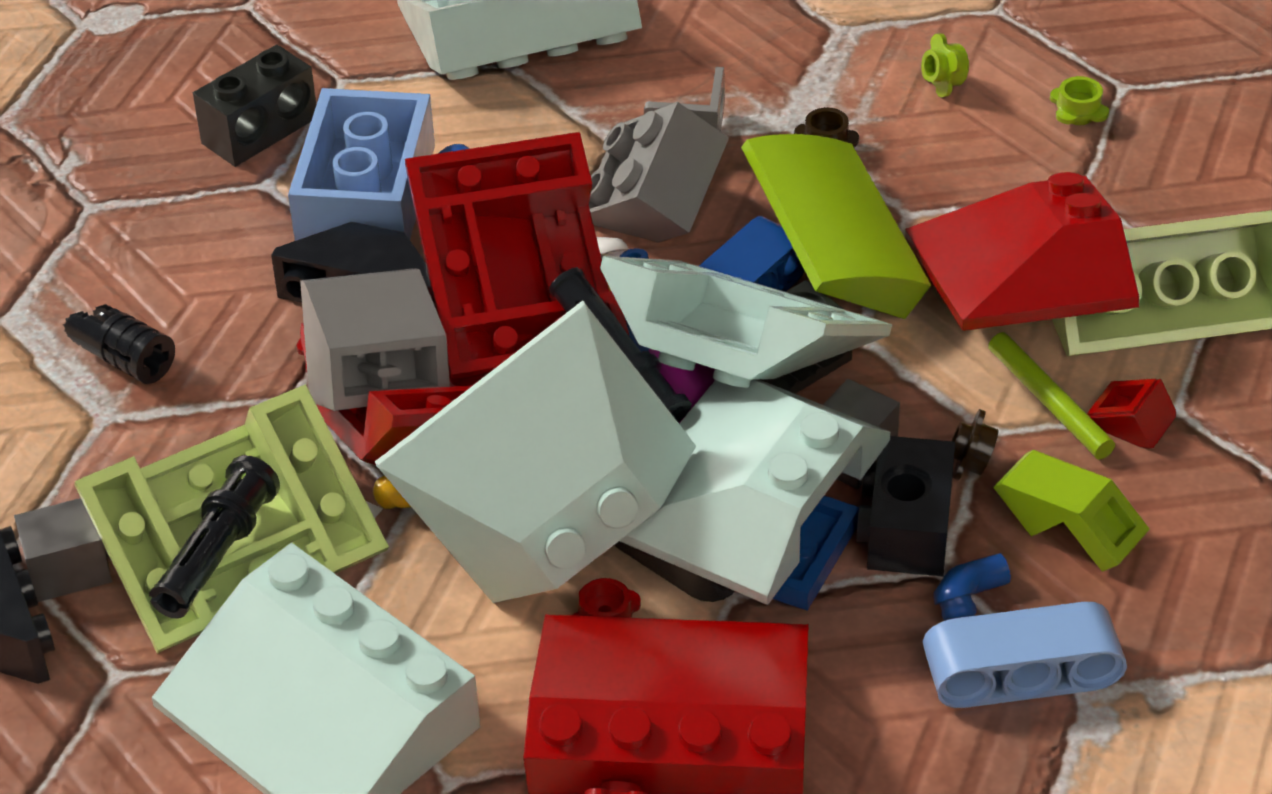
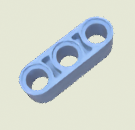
M1077 602L954 618L933 626L925 634L922 641L938 699L944 705L952 708H968L1096 691L1116 683L1125 674L1127 669L1126 659L1109 611L1102 604L1096 602Z

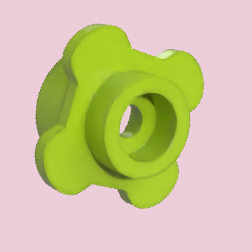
M937 33L931 38V49L927 50L922 57L921 71L923 78L928 82H932L936 87V93L939 97H948L952 93V86H960L965 82L969 72V58L961 44H947L946 36L943 33Z
M1084 76L1070 77L1064 80L1060 87L1053 89L1050 93V101L1056 104L1058 108L1056 119L1063 124L1086 125L1092 121L1103 122L1109 117V108L1102 104L1103 88L1099 82L1092 78Z

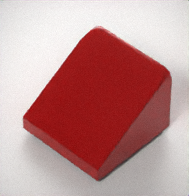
M1162 379L1111 381L1087 415L1105 433L1138 447L1152 449L1176 418V409Z

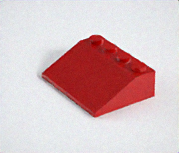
M545 614L529 696L523 755L528 794H584L585 790L600 788L601 784L607 781L631 782L639 785L643 792L649 794H803L809 624Z

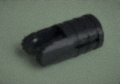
M107 304L96 307V310H93V315L90 316L88 312L84 313L83 311L71 314L69 318L65 319L66 322L63 324L67 337L78 346L81 345L83 349L144 384H152L160 380L170 369L175 357V344L171 337Z

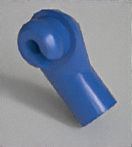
M998 553L956 565L945 574L933 594L934 604H940L943 621L975 616L977 608L971 595L1010 583V569L1005 557Z

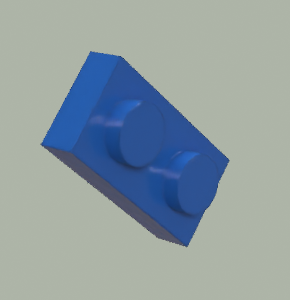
M823 496L800 527V562L773 599L808 611L857 529L859 507Z

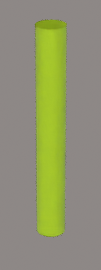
M1000 332L990 340L988 344L989 350L1096 459H1104L1112 453L1115 448V442L1007 333Z

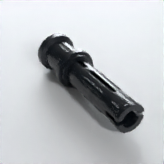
M578 267L571 268L559 275L549 287L550 294L558 300L566 313L581 301H584L679 423L691 409L692 403L685 394H676L661 374L662 363L659 362L655 354H650L649 351H640L618 322L616 316L609 310L585 278V274Z
M247 455L234 458L226 469V481L219 490L210 492L201 506L202 521L180 549L165 574L162 575L149 592V596L152 597L150 602L158 612L170 618L179 619L184 617L195 597L217 568L234 541L248 537L256 526V513L262 504L271 502L280 490V481L277 473L263 460Z

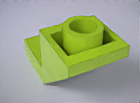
M1036 450L1027 452L993 487L1031 537L1064 522L1102 572L1119 565L1150 530L1112 479Z

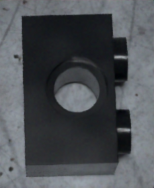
M890 436L888 444L863 476L862 497H871L873 499L872 506H859L856 543L868 544L867 570L944 577L955 453L954 441Z

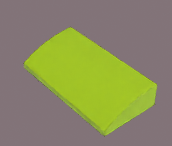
M778 134L747 139L741 148L814 290L906 319L931 287V284L853 145L833 138L805 134Z

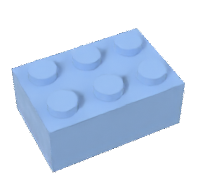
M321 89L288 193L295 241L349 222L405 232L409 240L411 239L416 214L407 177L405 159L432 155L434 152L435 139L430 94Z

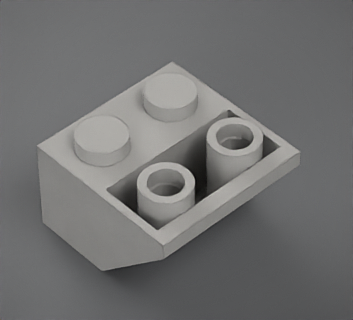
M679 102L655 111H648L642 116L616 124L605 138L603 149L606 153L599 169L591 175L593 184L589 208L593 225L655 242L665 241L689 233L729 137Z
M420 269L300 281L308 387L317 405L333 411L367 407L369 391L450 387L446 333Z

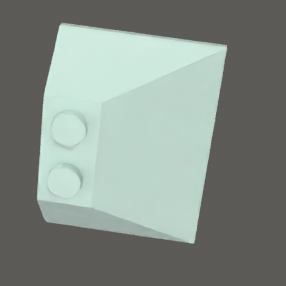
M603 256L600 266L639 345L660 351L659 362L672 367L694 370L695 364L698 363L714 368L713 379L737 387L749 388L751 380L775 379L888 337L892 328V324L680 260Z
M581 301L381 456L375 463L492 603L558 589L662 508L696 445L584 301Z
M759 379L751 380L749 388L737 387L715 380L680 422V426L696 447L662 508L622 538L620 542L768 605L800 562L801 525L841 472L859 480L862 479L890 441V431Z

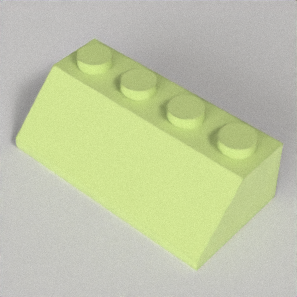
M1272 210L1124 229L1139 293V308L1052 319L1066 356L1272 329Z

